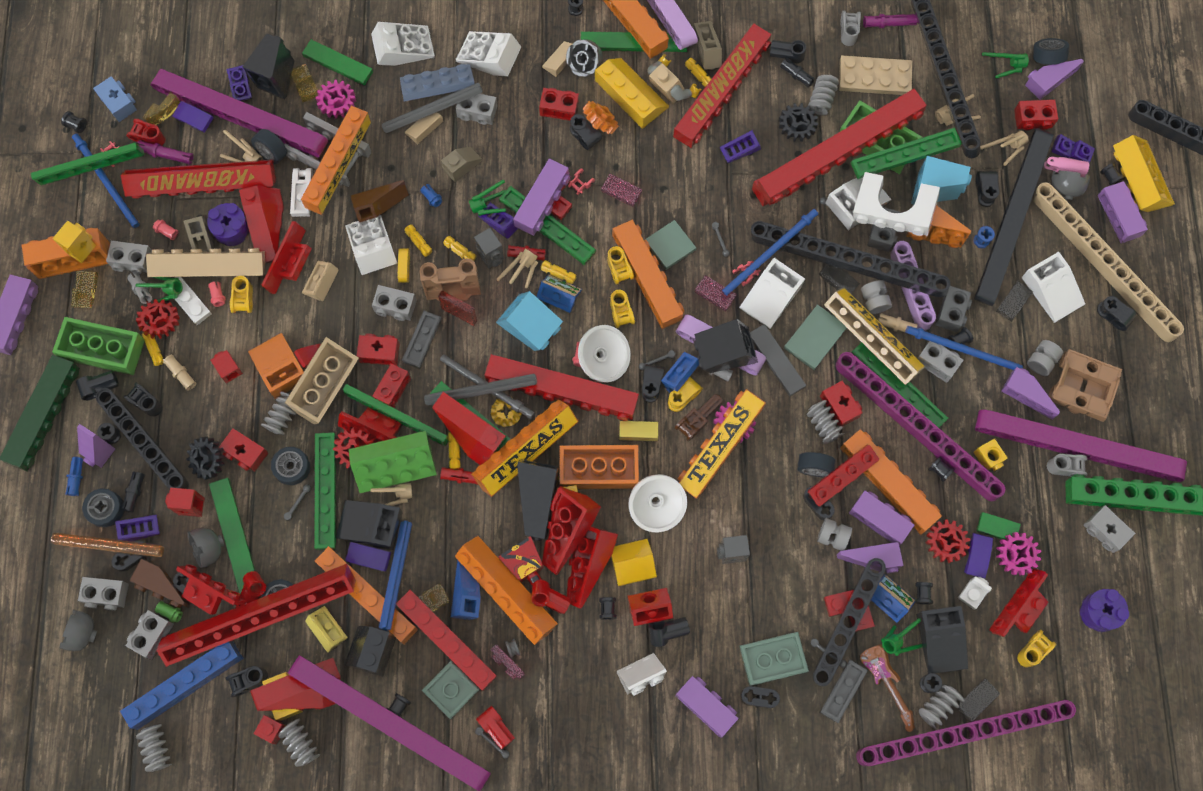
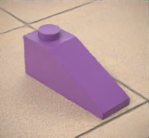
M1078 59L1043 66L1038 71L1035 69L1029 74V80L1025 86L1041 100L1077 72L1084 61Z
M1016 367L1011 372L1001 390L1003 393L1051 420L1060 413L1035 377L1030 375L1026 369Z
M79 424L77 427L79 454L85 457L83 461L93 467L96 464L102 468L115 448Z
M898 542L844 550L837 554L838 559L864 567L869 560L879 558L884 561L887 574L898 572V569L903 566ZM872 562L870 569L880 571L881 566L878 562Z

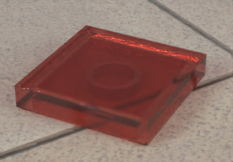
M444 291L439 293L438 298L442 310L475 326L477 317L473 306Z

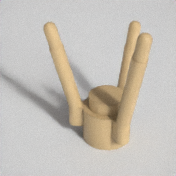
M971 94L970 96L966 97V102L974 97V94ZM947 104L935 112L940 124L945 123L946 126L953 124ZM980 115L971 116L973 120L981 118Z
M227 130L223 131L224 134L245 151L243 155L245 161H259L263 159L243 138L240 139V142ZM220 154V157L232 162H244L233 157Z
M1019 131L982 145L980 149H985L1002 143L1001 147L1010 145L1013 149L1016 148L1014 153L1003 163L1006 166L1019 152L1025 149L1024 145L1029 140L1024 131Z
M527 249L524 252H520L518 257L497 278V281H500L519 262L521 264L509 283L512 284L524 266L529 268L531 265L525 288H528L534 269L538 264L535 261L538 256Z
M405 482L393 485L395 486L394 488L371 489V492H396V498L400 497V499L385 504L389 506L408 503V499L412 498L411 483Z

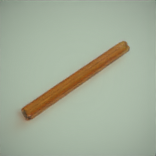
M54 533L51 538L53 544L155 557H162L164 547L155 544Z

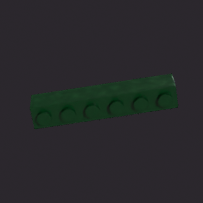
M52 354L0 455L2 462L27 472L33 466L35 456L38 450L42 448L47 432L52 429L55 416L61 411V404L64 398L69 395L70 387L79 375L80 368L74 362Z

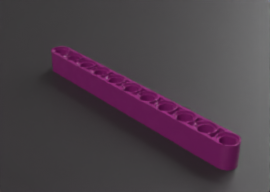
M163 69L158 71L150 84L160 93L258 133L261 129H267L280 138L284 144L315 157H320L328 143V139L317 132Z
M844 352L839 356L835 367L840 374L936 457L940 456L942 458L941 461L948 467H953L955 469L954 472L988 501H996L1004 495L1005 485L856 356L850 352ZM841 360L848 361L850 366L843 365ZM856 373H862L864 375V378H858L856 376ZM870 385H876L879 391L872 390ZM885 398H891L893 400V404L887 403ZM900 410L906 411L908 417L902 416ZM915 423H920L923 429H917ZM930 435L937 438V443L931 441ZM945 448L952 451V456L946 454ZM960 461H964L967 464V469L961 467ZM975 474H979L982 477V482L975 478ZM990 487H994L997 490V495L991 492Z
M990 410L978 411L975 430L980 433L1063 454L1085 455L1087 460L1170 481L1183 482L1185 480L1187 461L1184 459Z
M299 655L288 671V674L477 791L482 790L491 773L304 657Z
M1069 700L1053 702L864 747L858 750L856 759L862 766L882 764L1074 717L1076 707ZM1061 705H1064L1066 707V715H1063L1061 713ZM1042 709L1047 712L1046 720L1041 717ZM1022 714H1025L1028 718L1026 725L1021 721ZM1003 718L1009 723L1007 730L1001 725ZM983 723H986L989 727L988 734L982 731ZM964 727L967 728L970 732V736L968 739L964 738L962 735V730ZM944 732L948 733L950 736V742L948 744L945 743L942 739V735ZM924 737L929 738L931 742L929 748L923 746L922 741ZM905 741L911 745L909 753L903 750V743ZM885 746L891 749V756L889 758L883 755V748ZM865 751H869L872 755L869 763L863 759Z

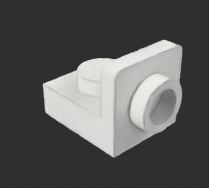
M975 576L967 583L958 599L975 610L992 588L985 579Z

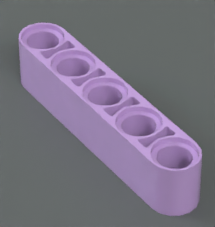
M647 0L680 50L698 42L694 29L674 0Z
M905 241L897 242L891 251V259L918 268L909 243ZM897 250H902L904 254H899ZM902 272L899 274L901 278L908 277L906 273ZM922 278L917 279L919 283L924 284ZM902 287L914 323L918 324L917 328H923L924 331L928 330L936 319L929 295ZM915 300L921 301L923 305H918ZM921 317H926L929 322H924Z
M685 315L676 333L694 344L696 340L694 334L713 327L690 315ZM755 350L758 363L738 368L749 374L758 375L766 361V357Z

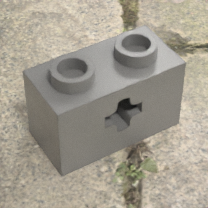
M1106 505L1099 508L1084 524L1087 532L1100 540L1102 546L1112 553L1120 550L1135 534Z

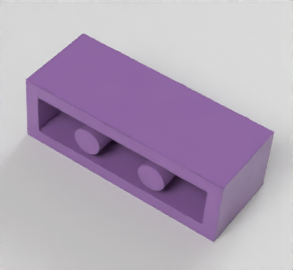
M1124 181L1105 187L1098 194V198L1120 243L1139 238L1148 230L1146 221L1142 219L1138 205L1134 203L1131 191Z
M864 491L849 511V514L889 542H898L899 546L914 527L909 517L904 514H898L894 511L895 508L888 503H882L878 500V496L870 491Z
M692 676L675 696L715 734L722 738L739 719L735 716L737 712L730 705H723L720 702L722 698L716 692L712 691L710 693L705 688L706 683L697 676L695 679Z

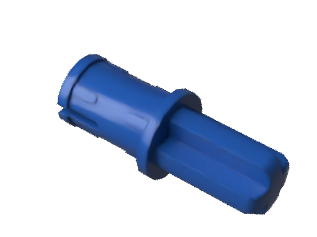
M81 457L72 458L70 474L66 476L68 483L65 495L79 496L80 482L83 479V476H81L83 458Z

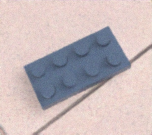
M459 64L452 68L444 67L436 71H424L421 74H408L400 77L404 101L455 92L475 84L470 64Z

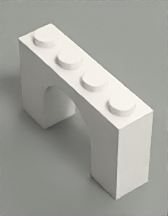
M865 172L853 211V220L861 224H874L880 228H893L898 232L907 231L917 236H928L940 187L921 183L914 206L903 213H891L886 211L879 203L884 176Z

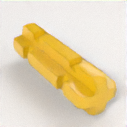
M689 58L685 62V66L692 70L691 73L706 87L712 78L706 76L707 73L699 64H696L697 62L693 58Z
M408 225L404 229L405 233L411 238L423 256H429L432 253L431 247L426 244V241L413 225Z
M447 236L443 241L447 248H451V251L462 259L468 258L475 261L476 255L468 251L458 241L455 242V239L451 236Z
M545 260L541 265L542 271L550 272V275L561 280L565 279L567 283L573 284L576 279V274L568 273L567 270L555 264L551 265V262Z
M142 333L153 364L155 366L164 364V359L156 339H152L150 334L145 336Z
M449 432L450 469L457 470L460 469V445Z

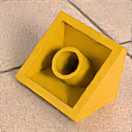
M648 539L614 547L611 559L618 586L657 577L653 553Z

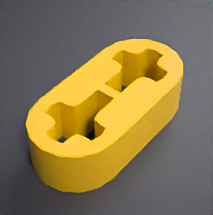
M399 248L398 282L408 283L409 248Z

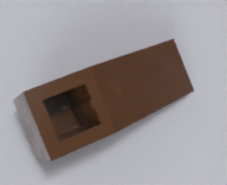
M404 180L350 196L360 223L377 218L406 198L408 192Z
M143 559L140 560L130 579L131 582L135 583L134 588L146 592L147 589L153 591L152 596L160 600L166 597L171 600L169 604L181 608L183 605L189 608V603L182 597V593L174 586L172 579L164 569Z

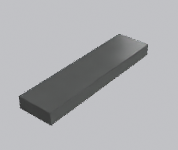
M765 324L750 332L753 344L766 357V363L789 397L804 389L806 384Z

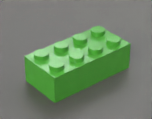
M859 101L842 125L840 131L876 110ZM906 127L900 130L898 128L889 137L879 139L874 146L870 148L867 146L862 149V153L870 155L921 139L922 136ZM905 165L892 168L891 170L900 174Z
M64 317L52 353L71 362L134 375L145 340L137 332Z
M426 431L349 449L350 465L360 493L371 491L372 488H385L437 475Z

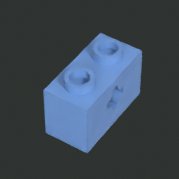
M112 76L93 88L118 122L137 111L133 105L135 100L129 93L125 94L123 92L126 90L119 80L115 82Z

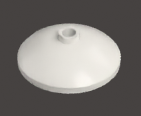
M595 326L589 329L580 340L578 347L579 363L583 371L591 379L598 382L615 381L626 372L630 363L628 341L618 329L612 326Z
M661 474L651 475L638 482L631 491L628 502L629 512L634 522L642 529L649 532H664L676 526L683 518L687 508V496L683 487L674 478ZM654 497H658L656 502H652Z

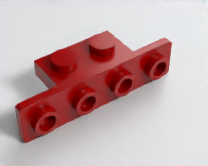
M295 221L291 222L262 282V287L271 294H276L282 279L297 281L312 249L308 245L300 244L306 230Z
M369 407L359 419L343 411L339 414L338 426L344 430L349 428L351 431L353 427H356L357 431L364 428V434L370 432L369 439H375L373 443L397 438L395 435L399 432L402 423Z
M867 444L808 490L809 495L817 506L823 505L878 462V456L872 447Z
M190 564L177 566L176 570L189 578L182 597L210 615L216 614L222 599L232 605H244L246 603V600L240 597V593L228 590L225 584L215 582L211 579L210 575L197 571V567Z
M1032 569V573H1028L1023 583L989 629L991 633L1005 637L1013 624L1021 632L1028 633L1049 603L1038 591L1048 576L1045 571Z

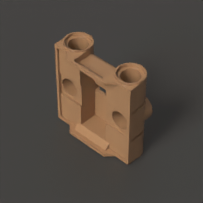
M463 259L460 261L459 267L437 269L433 263L427 262L420 268V279L427 300L437 299L441 303L467 301L473 295H481L477 266L471 259Z
M1071 349L1065 351L1059 363V367L1063 368L1060 380L1056 385H1053L1048 396L1053 403L1063 407L1066 406L1073 414H1086V416L1104 422L1113 404L1122 369ZM1087 367H1090L1093 373L1088 371ZM1084 379L1087 381L1084 392H1081L1080 388ZM1076 400L1081 402L1082 407L1076 404Z

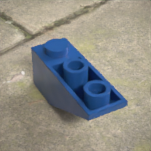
M457 560L451 617L464 620L476 619L479 617L480 585Z

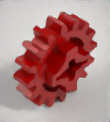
M154 299L153 304L147 302L148 306H141L142 312H137L138 318H136L139 330L143 331L145 336L150 334L152 339L155 335H158L159 339H161L162 334L168 337V332H175L174 326H179L178 320L180 317L177 308L173 307L171 302L166 304L164 299L160 303H158L157 299Z
M353 427L351 431L349 428H346L344 433L338 434L339 438L334 441L337 446L333 450L338 451L335 458H341L340 464L347 463L346 468L351 466L349 449H352L353 445L356 448L372 444L375 441L374 438L369 439L370 432L363 433L364 428H361L359 431H357L356 427ZM350 437L349 442L343 444L344 440Z
M948 519L943 521V525L938 521L936 527H930L931 532L926 534L930 540L925 543L931 545L928 552H934L933 558L939 556L940 562L947 559V562L951 563L953 559L957 562L960 560V556L964 557L966 555L964 550L970 548L966 545L970 538H965L968 531L962 532V524L957 527L956 521H952L949 524ZM942 529H947L944 534L938 533ZM948 538V539H949L948 542H950L951 544L948 545V544H947V541L944 540V539ZM951 549L958 550L956 553L949 554Z

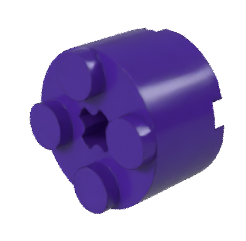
M221 204L208 212V228L219 243L225 244V246H237L249 234L246 217L236 204Z
M1102 589L1087 595L1083 599L1080 608V616L1084 624L1098 632H1107L1119 628L1129 617L1128 605L1125 599L1114 589Z

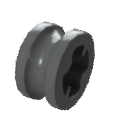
M515 638L512 639V642L505 641L510 658L512 659L514 655L520 656Z

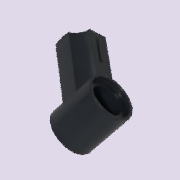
M772 40L770 57L788 58L793 63H801L804 60L806 44L803 41L796 40L790 43Z
M113 370L94 377L84 376L76 381L83 401L95 399L97 392L103 388L113 389L119 386L118 379Z
M685 617L667 622L662 620L649 623L650 643L655 647L665 646L668 640L689 635L690 627Z

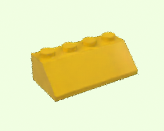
M622 58L608 59L595 69V81L642 129L669 108V105Z
M1132 135L1113 145L1115 149L1114 156L1121 163L1122 168L1120 170L1124 177H1127L1129 182L1127 186L1131 193L1134 194V203L1138 205L1139 210L1150 212L1175 204L1147 140Z

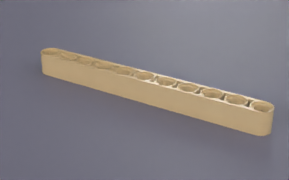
M1041 183L1032 196L1034 203L1162 340L1172 342L1178 338L1184 331L1182 323L1051 184Z

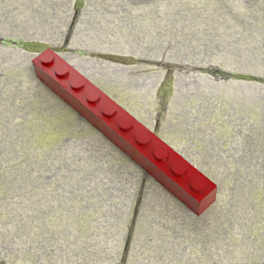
M914 88L758 180L757 188L768 204L772 202L777 203L787 193L790 192L792 194L796 192L804 183L809 184L815 180L816 176L820 174L825 175L833 166L842 165L848 157L857 156L865 147L868 146L870 148L874 146L882 137L885 139L898 128L899 130L903 129L909 124V121L913 119L918 120L924 115L927 105Z
M344 564L162 637L156 651L167 667L354 592L356 579L348 564Z

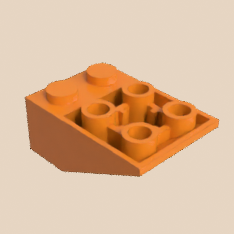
M936 205L928 236H917L912 232H907L906 237H911L917 241L926 240L932 244L941 243L952 248L962 247L971 234V230Z
M282 333L248 351L261 378L275 399L281 396V391L287 393L292 390L304 372Z

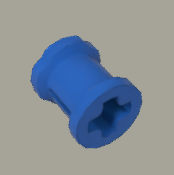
M988 226L981 227L973 239L974 244L978 248H986L995 236L994 230Z

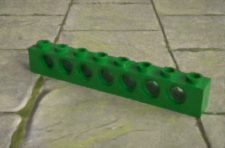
M1076 474L1066 480V504L1098 507L1106 505L1109 508L1203 516V488L1201 485L1183 487L1180 483L1163 485V482L1158 481L1150 482V484L1143 483V480L1127 482L1122 478L1105 480L1102 476L1085 478L1084 475ZM1085 486L1091 489V494L1087 493ZM1105 488L1110 490L1111 496L1106 494ZM1125 490L1129 491L1130 497L1126 496ZM1144 491L1149 494L1150 499L1145 497ZM1164 493L1169 496V501L1165 499ZM1184 495L1188 497L1189 503L1184 500Z

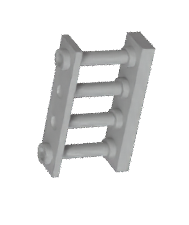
M308 112L303 117L307 129L321 133L328 140H333L339 129ZM361 140L338 185L350 186L346 175L359 156L363 155L366 158L370 156L371 149L369 144ZM284 144L287 149L286 156L293 161L298 160L317 170L320 162L315 160V156L310 154L308 156L300 152V150Z

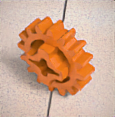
M588 101L583 107V113L587 115V120L590 121L596 130L600 129L607 134H613L619 127L617 125L618 122L614 120L615 116L606 106L596 104L594 101Z

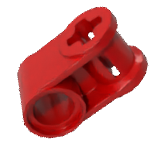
M140 119L133 120L134 125L126 135L137 143L141 140L151 144L158 143L162 146L166 140L158 126Z

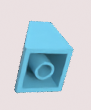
M927 156L918 172L911 204L914 205L921 183L940 187L937 202L958 199L960 194L965 192L966 186L970 184L972 175L969 172L971 167Z
M530 291L519 294L496 321L498 325L534 351L545 349L549 344L548 339L560 331V325L563 322Z

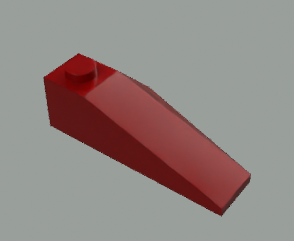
M264 186L239 190L253 246L254 248H259V251H265V263L273 262L279 249L280 228L282 227L281 219L282 212L284 211L281 191L277 188Z
M445 392L440 395L432 407L467 456L479 465L484 464L491 458L492 454L497 451L507 437Z
M564 487L558 488L551 503L550 510L552 511V516L547 526L549 528L548 540L545 541L542 564L555 575L561 571L592 526L601 508L600 505L587 495Z
M591 526L572 553V559H569V566H572L571 576L568 578L567 597L571 598V605L582 608L613 554L618 534Z
M333 658L315 664L341 680ZM291 675L250 691L257 711L324 709L336 704Z

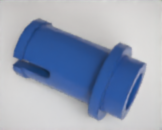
M426 184V187L423 186L420 192L427 198L430 206L438 207L441 205L442 196L437 194L430 184Z

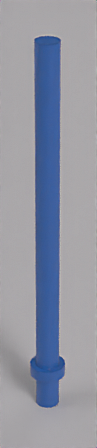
M77 133L72 135L76 148L81 150L85 157L91 156L92 153L87 148L88 144L86 141L82 140ZM102 168L94 170L131 226L137 228L140 224Z
M813 209L807 215H803L795 226L729 283L722 292L726 296L730 294L806 225L809 226L812 223L811 220L818 215V212Z
M906 327L905 333L914 335L916 339L922 338L1012 370L1016 367L1023 368V365L928 333L923 328Z

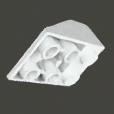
M378 22L371 33L378 65L395 66L435 57L428 26Z
M469 31L456 62L466 65L470 64V67L492 75L508 76L521 46L510 33Z
M855 178L830 193L826 201L828 207L848 231L858 224L856 220H853V211L863 178ZM882 189L879 203L883 207L891 201V198Z
M381 215L360 223L357 221L345 225L362 275L397 264Z
M1059 252L1028 269L1022 276L1023 281L1054 323L1085 305L1071 268Z
M773 258L741 304L740 309L771 329L801 289L805 278Z
M652 653L618 670L617 674L627 695L632 693L635 696L643 692L646 685L650 684L653 687L661 683L667 671L656 655Z

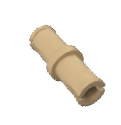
M883 313L880 314L878 320L883 326L892 328L896 332L897 330L905 332L907 326L917 328L918 325L901 320V317L894 318Z
M172 354L163 360V363L173 373L172 376L178 379L187 391L196 386L197 383L187 373L186 367L181 366Z

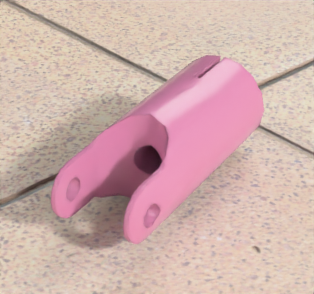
M1049 157L1044 162V168L1056 171L1057 173L1059 171L1081 173L1080 177L1085 178V175L1088 173L1089 162L1066 157Z

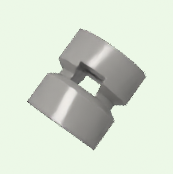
M883 280L873 281L861 287L863 298L867 300L865 303L867 310L871 314H878L892 307L890 297L886 295L887 288Z
M1042 340L1036 348V352L1027 361V365L1037 374L1048 376L1055 367L1054 363H1057L1063 355V350L1054 342Z
M825 518L817 542L827 546L832 544L833 548L844 551L849 542L852 527L844 524L838 526L836 521Z

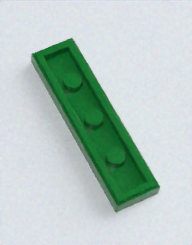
M312 39L302 52L304 57L364 86L373 73L372 68Z

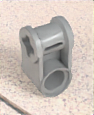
M842 11L840 21L841 42L846 46H852L857 41L860 31L861 12L846 13V11Z
M1058 454L1047 462V469L1054 475L1072 477V475L1080 474L1087 477V472H1085L1087 456ZM1056 461L1061 463V468L1057 466Z

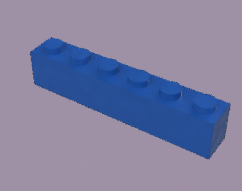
M229 641L219 645L120 712L129 728L138 730L244 658L234 642Z

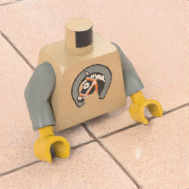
M665 54L657 62L649 66L650 83L672 104L690 97L697 98L702 90L696 88V84H692L690 89H684L680 80L667 68L671 60L668 61L665 58Z

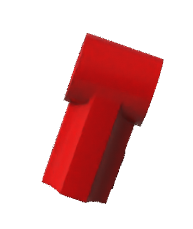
M250 571L244 575V586L240 597L245 599V604L259 599V596L264 594L266 584L256 571Z
M537 580L532 585V603L535 606H547L560 614H564L568 610L571 598L551 589L547 581Z
M492 705L476 718L480 726L486 733L490 734L501 750L515 739Z

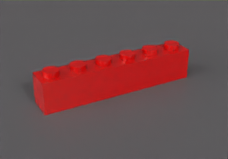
M411 590L396 603L482 691L497 677Z

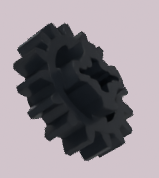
M793 103L792 108L788 105L786 111L782 110L778 120L780 122L779 129H782L781 134H788L787 139L793 137L794 142H796L797 138L803 142L804 137L809 140L810 136L815 134L818 126V116H814L815 110L809 111L810 106L808 105L804 108L803 103L800 104V107H797L796 103Z
M207 436L194 439V443L189 445L191 450H187L190 457L186 458V460L191 463L188 468H193L192 474H197V478L211 479L217 477V473L222 472L220 466H225V463L222 462L225 455L221 454L224 449L218 447L220 442H214L213 437L208 438Z

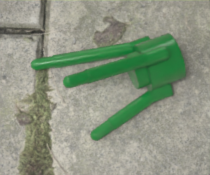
M982 53L983 56L1010 58V65L1014 69L996 75V79L1022 72V68H1027L1029 63L1027 54Z
M501 180L469 200L473 214L478 213L481 216L507 211L506 208L484 210V208H487V201L503 195L506 190L486 198L483 197L504 184L505 180Z
M152 277L164 280L165 282L137 283L135 285L136 287L162 288V291L168 296L157 300L158 303L162 299L165 301L177 299L183 289L179 278Z
M921 619L915 620L899 634H893L897 628L894 625L887 635L881 639L884 650L889 654L894 653L898 656L901 653L922 648V644L902 648L904 642L902 637L920 623Z

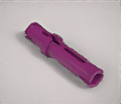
M879 14V16H864L863 18L864 28L916 26L918 23L915 14Z
M141 140L138 141L144 153L150 154L154 158L162 157L188 165L192 164L193 153L163 147L158 143L151 144Z

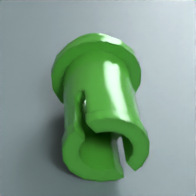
M160 601L155 608V613L168 618L171 623L179 622L183 615L180 608H174L163 601Z

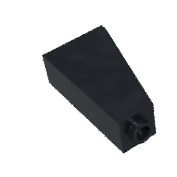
M521 459L518 461L517 468L525 535L531 536L532 540L541 541V539H545L548 533L547 526L551 516L550 507L555 494L559 466Z

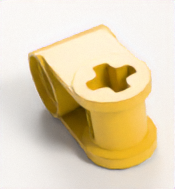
M618 246L610 248L607 261L614 283L617 285L620 281L629 278L631 280L634 279L633 271L623 249ZM619 255L620 259L614 260L611 256Z
M237 276L232 281L231 313H236V311L252 313L253 286L244 276ZM246 284L244 289H239L240 285Z
M615 290L610 298L615 327L619 328L621 325L629 323L635 324L627 294L623 290ZM622 298L623 303L618 304L614 301V299Z
M689 377L678 392L673 390L670 393L668 400L669 409L673 412L683 410L690 401L699 395L703 388Z
M1040 629L1019 652L1018 662L1026 668L1035 666L1054 649L1056 643L1051 642ZM1027 652L1032 655V662L1027 659Z

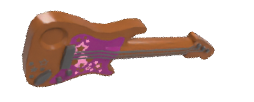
M881 644L868 648L861 653V662L872 672L877 685L881 683V679L884 681L901 712L900 716L906 725L905 729L908 732L913 731L915 728L912 710H908L892 681L894 679L896 682H899L901 679L892 669L887 652Z

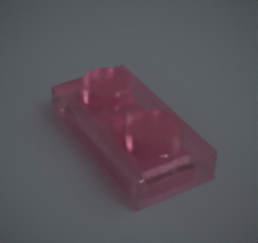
M609 174L601 188L602 192L634 207L642 193V189L612 174Z
M706 275L695 289V293L725 312L736 298V294L733 292L726 296L722 292L725 287Z
M497 644L491 649L493 653L492 659L499 666L503 663L508 668L505 672L513 680L516 677L521 680L525 676V673Z

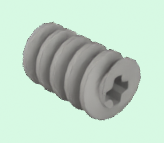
M821 75L817 78L809 102L810 111L815 110L817 115L824 116L828 114L827 110H830L832 107L831 104L836 94L835 91L838 88L837 85L840 82L839 79L832 75Z
M281 391L280 394L283 398L277 397L276 401L279 404L272 405L275 411L269 410L268 414L270 417L264 418L267 424H261V426L275 434L284 435L281 427L288 428L285 421H292L289 414L296 415V412L285 404L289 394Z
M827 400L813 405L808 409L809 412L807 413L809 418L813 417L811 423L817 424L815 430H821L819 436L825 437L823 439L824 444L831 443L845 434L839 433L843 428L842 426H835L839 422L838 419L832 420L835 414L827 413L831 409L830 406L824 407Z
M942 685L941 691L935 692L936 697H930L931 703L926 702L924 704L925 709H919L922 719L934 729H936L935 723L942 726L941 717L946 720L948 719L946 711L951 714L954 713L951 706L959 708L957 700L965 701L961 694L949 685Z
M300 719L285 726L278 734L279 738H285L282 742L283 745H289L286 749L287 752H293L291 759H298L295 762L296 767L304 766L321 755L313 754L317 747L309 748L313 740L305 741L308 732L301 734L304 725L297 727Z
M162 724L145 728L136 735V739L142 740L138 743V747L144 748L140 754L147 756L142 760L144 764H149L145 767L146 772L158 771L172 765L165 763L170 759V756H163L168 751V748H161L166 743V740H159V737L164 732H157V729Z

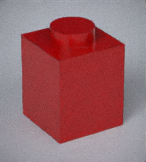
M227 350L218 352L210 360L226 384L243 374Z
M264 715L253 734L271 744H277L280 739L278 734L287 725Z

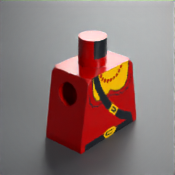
M531 536L498 556L521 583L528 579L530 584L533 585L535 581L542 580L538 572L544 567Z

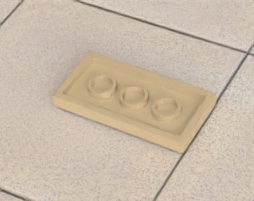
M841 56L839 91L903 95L912 90V60Z

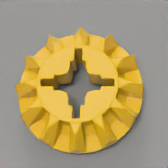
M496 399L491 407L492 419L500 426H512L521 417L520 412H515L511 409L510 405L500 399ZM504 405L511 410L508 412L507 419L504 413H501L504 410Z

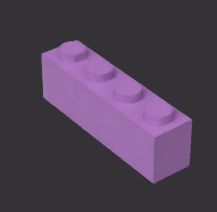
M548 159L513 218L515 227L533 236L537 231L541 230L545 216L550 215L553 208L552 204L555 200L558 201L562 193V187L566 186L570 180L568 167Z
M9 275L0 298V353L12 355L13 350L17 347V340L24 329L25 319L30 314L31 304L38 294V286L30 279Z

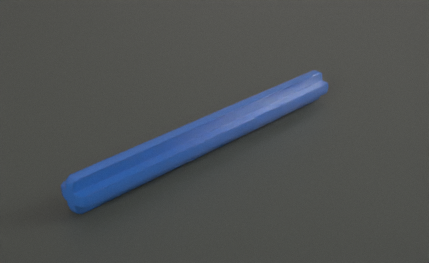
M406 520L400 523L379 629L383 631H389L392 627L412 523Z

